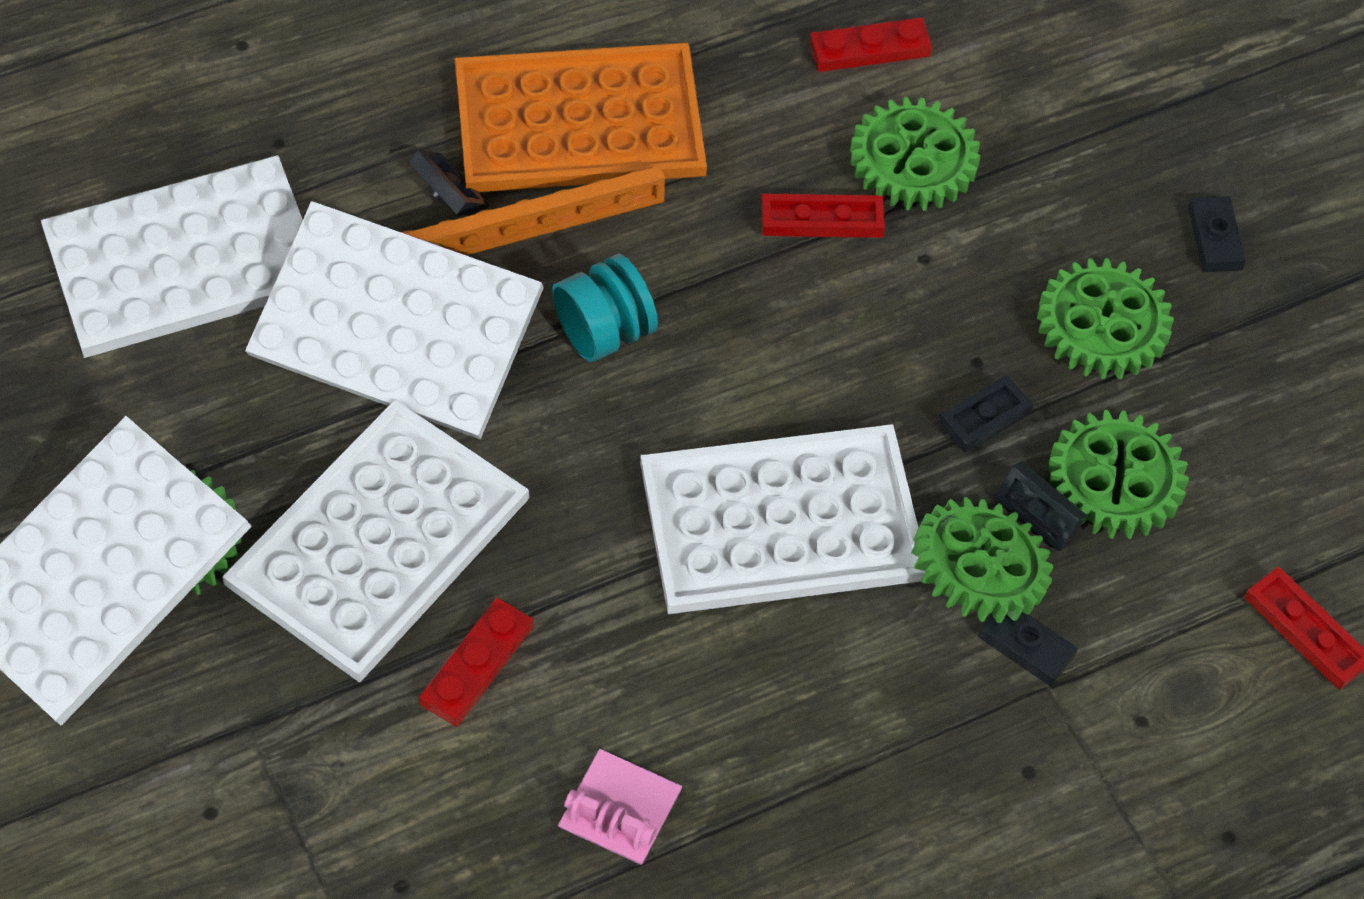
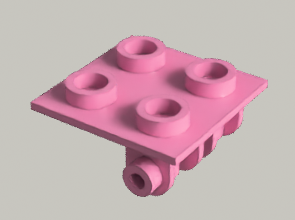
M599 749L577 791L573 789L570 791L565 801L567 810L558 827L642 865L682 786Z

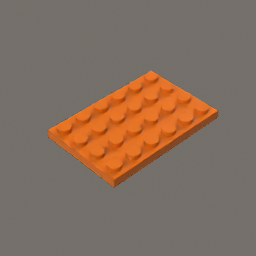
M689 43L455 58L466 189L470 187L477 192L587 185L600 179H611L629 174L637 169H648L656 166L661 167L665 179L706 176L707 164Z

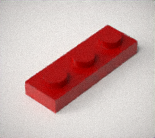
M923 18L813 32L810 36V46L818 72L931 57L932 44Z
M762 194V236L883 238L884 236L883 196Z
M1279 566L1248 589L1244 598L1339 691L1364 672V648Z
M496 597L419 696L420 705L457 728L533 629L534 619Z

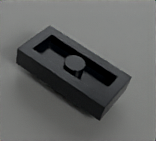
M417 150L409 163L432 187L430 189L431 193L438 200L448 204L456 214L471 216L480 211L487 210L489 207L486 200L476 190L470 187L466 189L465 178L443 154Z
M1231 197L1191 198L1188 210L1202 271H1242L1246 259Z
M1006 375L940 415L939 424L961 450L966 453L1031 414L1033 404L1009 376Z
M1022 461L1011 468L994 497L1009 511L1018 513V518L1025 524L1030 523L1032 525L1031 529L1042 536L1043 539L1058 551L1063 550L1069 545L1087 516L1086 513Z
M1021 612L1016 621L1006 614L1001 623H997L993 615H991L980 628L978 634L981 640L1050 687L1074 659L1078 650L1072 643Z

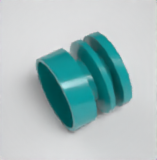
M620 253L606 258L604 263L599 262L592 265L589 276L583 272H578L553 284L551 291L553 305L560 324L575 350L589 363L596 362L618 351L620 340L630 344L638 341L639 336L644 337L656 332L658 326L657 312L647 285L636 267L627 257Z

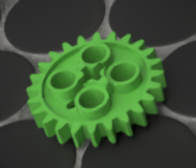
M904 97L903 105L899 107L894 101L888 100L887 111L876 105L873 116L864 114L862 125H856L855 134L851 142L850 152H852L850 163L856 166L855 177L864 178L863 188L867 190L876 187L875 195L885 196L887 194L890 196V206L892 207L898 200H903L906 210H910L913 202H918L921 209L926 211L928 201H933L938 208H941L944 196L955 202L958 191L966 193L969 182H974L980 161V155L978 154L980 143L973 141L975 130L965 129L967 120L965 117L953 120L955 109L950 108L944 113L939 111L940 102L938 101L930 108L926 107L924 98H920L917 105H912L908 97Z
M1092 258L1088 259L1086 269H1083L1074 262L1072 263L1070 273L1060 269L1057 279H1050L1046 291L1042 292L1037 319L1041 320L1038 331L1040 334H1047L1045 347L1057 346L1054 358L1060 359L1068 356L1070 358L1069 369L1076 367L1079 363L1084 365V376H1088L1093 368L1098 369L1100 378L1104 380L1108 370H1113L1118 379H1122L1125 368L1132 374L1138 375L1141 364L1150 368L1155 357L1161 358L1165 345H1168L1172 333L1170 330L1174 318L1168 316L1172 305L1171 303L1162 302L1165 291H1152L1155 279L1140 280L1142 269L1138 268L1130 274L1126 272V262L1123 261L1117 269L1111 267L1108 258H1105L1102 267H1097Z
M1104 410L1101 421H1098L1094 415L1088 413L1084 425L1074 420L1070 432L1062 430L1058 443L1054 442L1047 466V471L1051 472L1048 483L1052 487H1056L1057 491L1087 514L1083 523L1087 520L1093 522V534H1096L1103 526L1107 527L1109 538H1114L1117 529H1123L1127 539H1131L1137 527L1142 534L1147 536L1152 524L1161 529L1167 517L1174 518L1178 505H1181L1183 502L1189 477L1184 475L1188 465L1187 462L1178 460L1182 448L1168 447L1172 438L1171 434H1165L1160 437L1156 435L1158 423H1154L1148 428L1142 426V415H1139L1134 422L1128 421L1126 411L1122 410L1118 420L1112 419L1108 410ZM1120 443L1123 445V458L1119 471L1121 484L1117 495L1118 505L1112 503V491L1116 478V467L1114 464L1118 455L1117 444ZM1093 451H1099L1104 455L1096 454ZM1135 457L1143 458L1146 461L1138 460ZM1093 486L1100 489L1101 491H1094L1089 487ZM1132 493H1138L1144 498L1136 497Z
M964 497L959 507L956 502L950 499L945 508L936 505L931 514L927 513L913 538L916 543L911 554L918 557L914 568L925 571L921 582L927 584L934 583L936 587L932 595L935 597L945 594L948 597L946 607L950 608L956 603L962 605V615L965 617L970 613L971 609L977 611L979 620L984 622L988 613H992L997 623H1001L1006 614L1014 621L1019 618L1021 612L1029 615L1034 606L1040 604L1052 582L1049 574L1053 569V565L1046 562L1050 555V550L1038 548L1043 540L1042 536H1030L1028 534L1032 526L1030 523L1017 524L1018 513L1014 512L1008 517L1003 515L1001 504H998L994 510H990L985 499H981L978 506L974 507L968 497Z

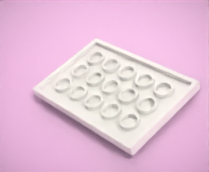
M277 155L41 220L81 350L84 358L265 307L303 219Z
M311 201L245 351L249 356L389 406L396 399L427 421L481 439L544 287L542 282Z
M395 399L222 576L224 585L360 683L527 502L529 490Z
M125 416L0 544V670L62 726L251 528V525L177 459Z
M893 424L641 455L640 465L668 614L921 582L925 573L924 570L914 568L918 557L911 554V551L916 543L913 538L918 530V524Z

